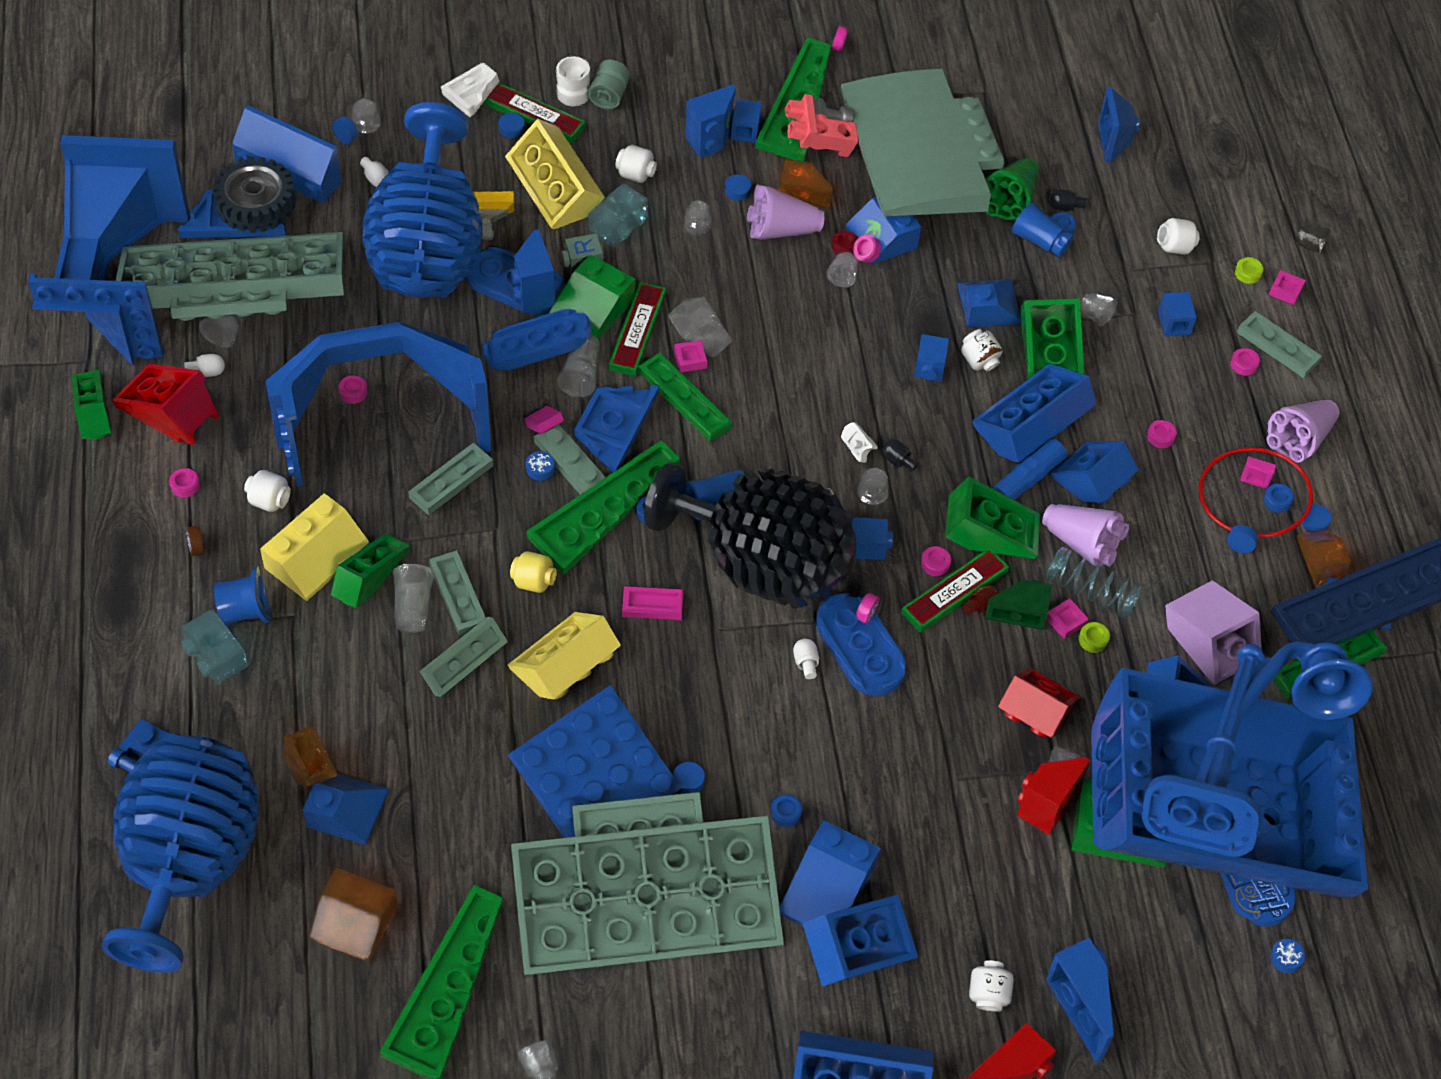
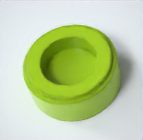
M1245 257L1238 261L1235 275L1241 282L1253 284L1261 279L1264 268L1259 260Z
M1098 622L1085 624L1079 634L1081 647L1091 653H1099L1105 650L1110 640L1109 630Z

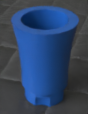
M1034 202L1029 203L1024 208L1012 228V234L1034 243L1048 253L1052 252L1059 258L1073 241V235L1045 214Z
M736 470L704 479L686 481L685 495L716 505L722 493L726 496L728 491L735 489L737 492L733 482L738 475L745 474L742 470Z

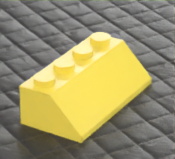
M537 119L505 156L552 229H557L589 217L605 199L559 127Z

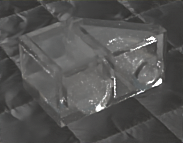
M704 296L685 299L668 315L683 339L688 342L701 340L704 352L712 358L717 357L733 341Z

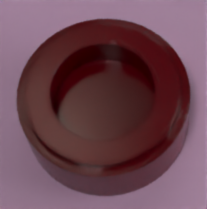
M850 231L837 232L832 238V251L840 257L853 256L854 244L858 237Z

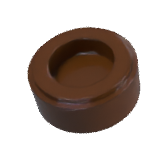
M197 525L186 527V537L191 556L202 555L204 553V545L200 528Z

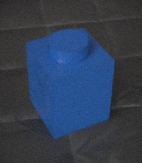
M736 99L732 119L731 140L756 143L761 121L762 102Z
M1190 292L1163 293L1158 314L1164 336L1191 335L1197 317Z
M921 334L914 377L942 381L949 339Z
M852 518V527L856 533L857 545L855 559L885 560L887 548L892 549L893 531H888V519Z

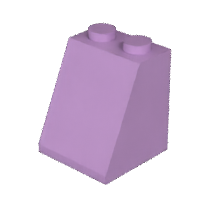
M1213 580L1165 605L1167 629L1214 685L1236 674L1239 665L1237 654L1242 647H1245L1247 644H1256L1261 647L1259 612Z

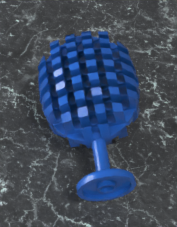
M425 102L409 107L404 116V125L408 132L426 142L423 163L410 164L399 162L381 180L366 207L362 235L368 263L382 288L417 299L427 297L445 298L456 289L471 270L472 263L474 264L477 258L482 237L479 205L463 172L439 166L442 144H450L462 140L469 131V119L462 111L455 107L442 103Z
M169 734L156 743V746L148 750L136 762L133 770H130L123 782L125 783L124 786L121 787L118 793L113 815V836L115 847L118 848L119 852L118 858L128 878L151 891L139 929H113L106 933L101 945L103 951L108 956L122 964L158 973L177 971L181 968L184 958L181 948L176 943L159 935L170 898H203L230 877L239 866V861L244 859L250 849L249 846L254 839L259 816L257 786L254 782L250 765L243 752L236 751L216 739L205 736Z

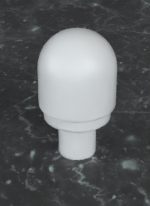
M364 157L360 161V165L365 169L364 174L375 187L389 174L388 169L378 161L372 162L368 157Z
M205 354L196 357V361L184 362V368L200 370L204 377L218 376L224 371L225 362L218 354Z
M800 639L793 648L795 662L798 668L804 671L806 679H813L817 676L815 667L819 664L817 646L810 639Z

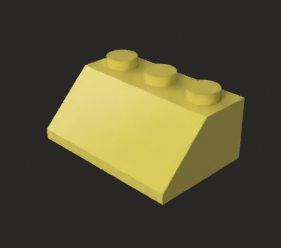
M324 493L260 550L264 568L304 600L308 601L335 577L337 566L370 543L346 509Z
M574 612L510 662L508 666L539 697L555 700L567 694L568 688L576 681L587 678L591 674V669L597 664L608 661L613 656V652L621 645L604 616Z

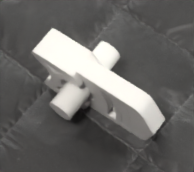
M852 422L844 427L841 438L858 462L866 463L869 451L877 449V445L857 423Z

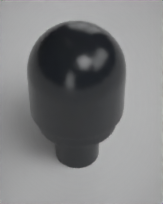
M1058 189L1051 194L1050 204L1056 210L1069 212V210L1073 211L1074 207L1086 209L1087 198L1076 197V192L1071 190Z
M890 439L883 444L882 455L891 464L899 468L905 466L911 472L917 468L919 463L910 457L912 452L897 439Z

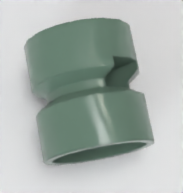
M615 60L601 62L588 90L591 102L603 109L618 107L623 97V92L630 80L628 68Z

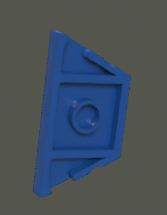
M213 189L206 190L201 197L200 203L191 210V218L185 225L181 224L178 229L180 238L285 236V227L278 221L277 228L272 229L270 226H267V231L261 232L260 228H256V233H250L249 228L242 232L239 231L238 226L235 229L229 227V224H225L217 213Z
M650 385V390H633V386H624L617 389L611 387L596 388L574 429V437L612 473L615 472L624 462L659 394V386Z

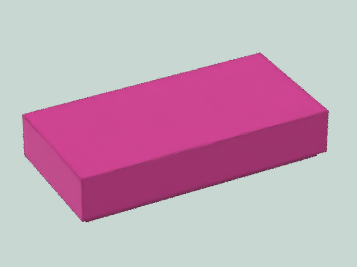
M624 586L622 617L682 620L683 589Z

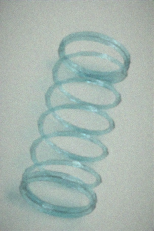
M1061 547L1050 564L1046 574V581H1052L1062 568L1059 585L1061 588L1065 587L1076 575L1073 588L1075 595L1081 593L1091 581L1088 591L1089 602L1094 601L1106 587L1102 601L1103 609L1110 607L1121 593L1117 606V615L1123 617V619L1127 618L1140 594L1142 586L1138 583L1135 584L1119 614L1129 579L1124 581L1114 598L1105 606L1106 596L1114 576V571L1111 572L1098 593L1090 599L1100 564L1096 566L1083 587L1076 592L1077 582L1086 558L1083 557L1074 573L1062 585L1063 574L1071 550L1067 553V548Z

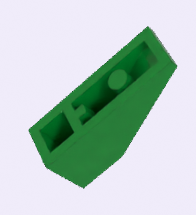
M100 370L71 375L74 410L82 439L97 440L105 437L106 434H111Z
M387 533L383 534L337 566L331 596L341 600L348 606L357 608L374 595L409 551L410 545Z

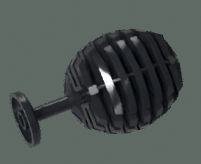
M669 462L658 471L651 483L645 501L644 521L646 526L654 531H663L672 524L679 511L710 522L708 542L714 550L713 556L726 577L736 588L740 587L747 593L754 594L768 601L772 600L783 606L789 604L793 609L807 606L803 597L813 600L817 596L820 601L827 602L832 594L829 586L833 588L838 582L843 584L855 562L857 549L856 533L853 530L852 520L847 510H844L837 495L830 488L825 489L819 483L809 482L799 476L793 477L784 471L775 472L773 468L758 471L763 481L759 477L754 476L748 481L745 475H738L733 482L737 492L735 489L728 491L726 496L722 493L716 505L685 495L687 477L681 465Z

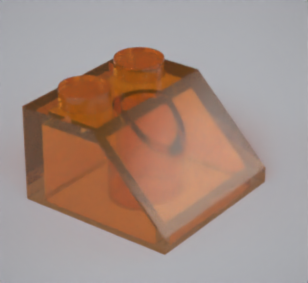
M336 867L321 894L310 939L370 962L398 908L395 890Z

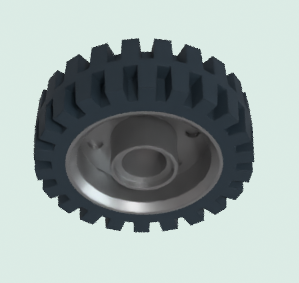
M248 157V162L245 163L243 159L237 160V166L230 163L227 165L228 170L223 168L220 171V176H216L215 184H213V195L217 213L222 218V221L225 224L228 223L229 227L233 229L238 226L239 231L245 232L246 228H249L250 233H256V228H260L261 232L267 231V226H270L272 229L277 228V221L281 224L286 222V217L290 218L292 209H295L296 195L293 178L288 169L285 170L281 163L276 165L275 160L270 159L266 163L264 157H259L258 162L255 161L254 157Z

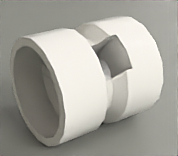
M572 56L562 59L556 67L557 97L565 105L580 106L589 100L590 66L586 60L580 57Z

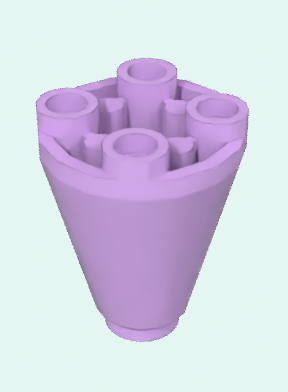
M756 186L754 206H749L747 212V221L752 222L751 238L763 240L813 234L815 231L820 232L822 230L824 211L818 210L817 207L772 187Z
M1318 400L1279 409L1272 414L1268 422L1269 435L1267 436V444L1270 448L1277 450L1280 454L1287 456L1297 463L1304 461L1316 452L1339 417L1338 406L1331 400Z
M1064 504L1049 505L1042 520L1043 525L1047 526L1051 533L1096 567L1103 565L1110 567L1114 563L1120 540L1126 537L1129 530V524L1124 522L1122 514L1117 511Z

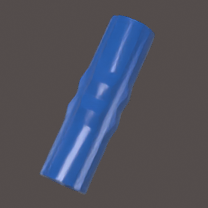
M1056 439L1049 440L1035 453L1025 458L1021 464L1017 465L1008 475L995 484L992 489L1016 500L1066 459L1067 451L1064 445Z

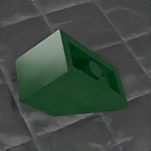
M1021 580L989 598L985 619L1044 630L1052 585L1044 584L1037 580Z

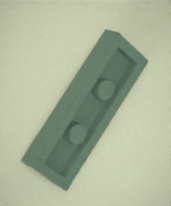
M1256 311L1238 328L1237 333L1302 378H1305L1320 363L1322 358L1320 354Z
M559 424L542 434L539 433L534 436L535 444L541 451L547 452L553 457L555 467L580 495L606 478Z
M473 442L408 491L409 499L427 515H430L493 467V459Z
M456 550L429 559V565L459 636H462L486 617Z
M486 617L419 672L434 695L441 697L508 641L493 617Z

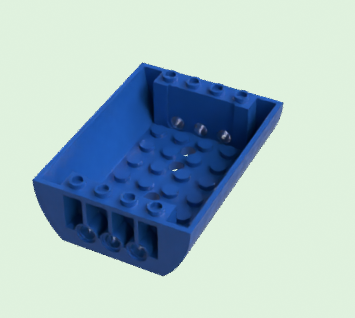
M1121 668L1104 695L1091 729L1093 843L1097 847L1340 898L1355 897L1368 889L1353 718L1346 717L1332 721L1311 719L1299 712L1294 705L1257 698L1242 717L1235 739L1238 752L1232 761L1227 788L1245 793L1257 803L1260 808L1258 835L1253 849L1246 855L1237 857L1225 856L1155 837L1143 824L1142 811L1146 790L1149 783L1155 778L1173 775L1196 780L1200 766L1207 753V743L1211 738L1216 737L1230 691ZM1264 814L1270 815L1275 825L1269 824L1264 818Z

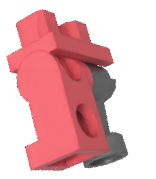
M805 94L801 101L789 100L786 105V117L797 119V121L792 120L788 126V138L799 140L800 148L808 149L810 146L813 149L819 150L831 149L838 151V156L849 157L858 143L856 123H853L852 108L841 107L838 111L826 108V103L823 99L813 98V95Z

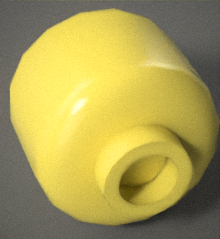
M528 551L523 552L519 557H515L510 569V577L514 579V583L518 588L536 593H542L549 585L552 586L557 576V570L553 568V562L549 556Z

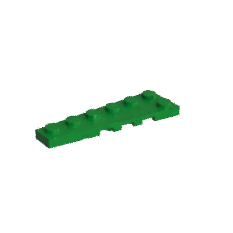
M807 37L756 140L755 149L804 163L807 149L800 148L799 140L788 138V126L792 120L797 121V119L786 117L785 107L789 100L801 101L805 94L813 95V98L816 99L820 98L831 44Z
M662 440L527 530V538L543 555L551 558L553 565L563 575L566 574L624 519L643 497L647 496L651 483L658 471L669 462L680 465V458Z
M473 885L380 1050L382 1058L428 1079H442L503 905L502 897Z

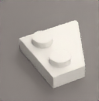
M482 62L441 86V90L447 99L471 117L498 84L499 79L497 73Z

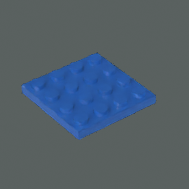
M611 685L507 755L564 838L575 837L572 806L669 796L681 789Z

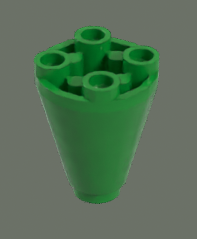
M1031 158L1020 159L990 174L985 179L991 193L989 208L986 212L988 215L997 216L1005 220H1017L1024 208L1033 200L1039 175V166L1035 160Z

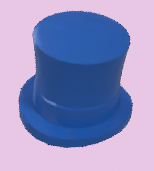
M258 566L252 568L251 576L214 583L215 604L224 626L254 618H260L264 623L272 621L271 610Z

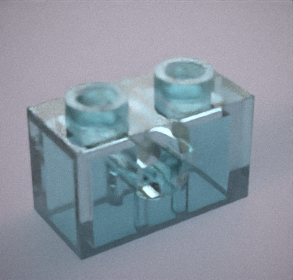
M621 184L589 213V232L592 234L597 233L598 238L615 247L621 240L627 239L635 227L642 225L646 221L649 214L648 198L626 184Z
M213 609L181 627L184 639L180 642L188 656L194 655L198 661L196 663L200 672L205 678L210 676L216 685L248 667L245 650Z

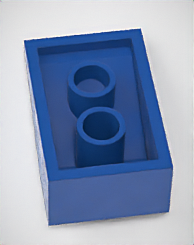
M823 820L780 905V915L803 926L802 923L822 915L854 907L878 864L881 848Z
M898 895L828 913L802 923L822 987L918 958Z
M1087 938L1055 954L1046 977V982L1096 1063L1103 1061L1114 1037L1106 957L1101 948L1095 947L1091 939Z

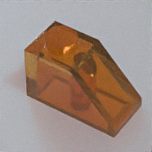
M785 159L779 182V191L813 206L830 209L833 187L811 163Z
M1326 530L1297 535V540L1315 585L1326 584L1328 578L1341 579L1345 577L1351 560L1341 537Z
M313 726L283 736L284 759L296 783L308 787L337 776V772Z

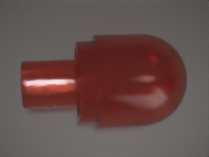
M984 585L972 592L969 601L963 604L964 612L967 615L975 611L978 613L986 612L989 598L998 594V589L992 585Z

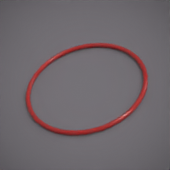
M1255 447L1231 450L1216 457L1203 471L1198 488L1201 504L1210 518L1228 531L1232 527L1220 521L1208 508L1203 496V483L1211 467L1221 459L1232 454L1262 452L1277 456L1294 466L1303 476L1308 487L1309 501L1301 518L1283 530L1257 534L1258 538L1274 537L1293 530L1305 520L1311 510L1313 489L1308 476L1296 462L1276 451Z

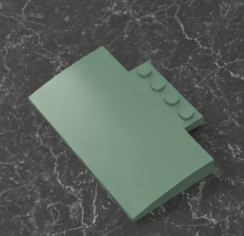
M942 69L890 73L841 84L840 90L845 105L853 109V123H856L858 144L883 217L988 211L991 193L982 170L1002 169L1004 159L979 98L965 97L954 99Z
M343 232L124 246L116 281L146 282L152 308L171 307L172 319L179 318L180 320L189 321L196 317L204 316L217 319L233 314L245 317L261 312L274 315L287 311V299L344 295Z
M700 792L572 806L575 837L511 844L524 975L784 945L768 816L703 823Z

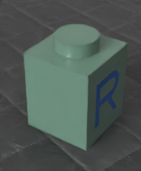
M597 233L565 239V250L561 251L563 266L569 267L571 276L590 254L603 261V251Z

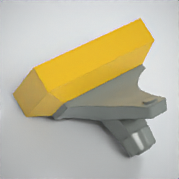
M514 191L474 192L479 205V213L481 214V238L483 240L493 239V222L514 212Z

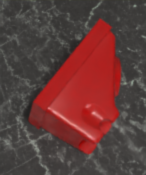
M148 363L111 400L117 410H122L170 437L175 442L182 443L184 440L186 444L190 445L196 443L194 440L195 430L209 416L214 420H218L220 417L204 384L206 378L200 370Z

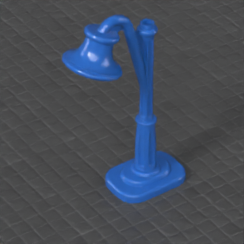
M1296 641L1284 645L1272 658L1264 657L1261 647L1256 644H1247L1245 647H1242L1237 654L1239 665L1216 737L1211 738L1207 743V753L1200 766L1196 780L1164 775L1151 781L1144 796L1142 811L1143 824L1146 829L1155 837L1168 842L1225 856L1237 857L1246 855L1253 849L1256 843L1260 824V808L1255 800L1247 794L1227 788L1232 761L1238 752L1235 739L1242 717L1289 659L1294 658L1301 662V669L1303 670L1297 676L1291 689L1292 702L1299 712L1316 720L1332 721L1344 719L1357 713L1366 705L1373 692L1372 677L1366 668L1352 660H1348L1345 650L1335 643L1313 644Z

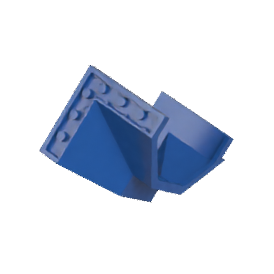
M62 135L60 144L65 160L64 237L55 277L37 278L36 273H30L28 284L34 300L32 309L85 312L86 318L132 366L135 357L163 359L164 346L161 345L146 282L106 281L110 261L122 253L124 246H131L161 223L188 222L190 211L175 141Z
M403 322L319 335L265 381L278 449L284 448L289 476L296 477L297 487L303 486L294 432L328 365L403 352L469 407L478 447L485 453L491 452L487 381L481 359L470 355L469 347Z

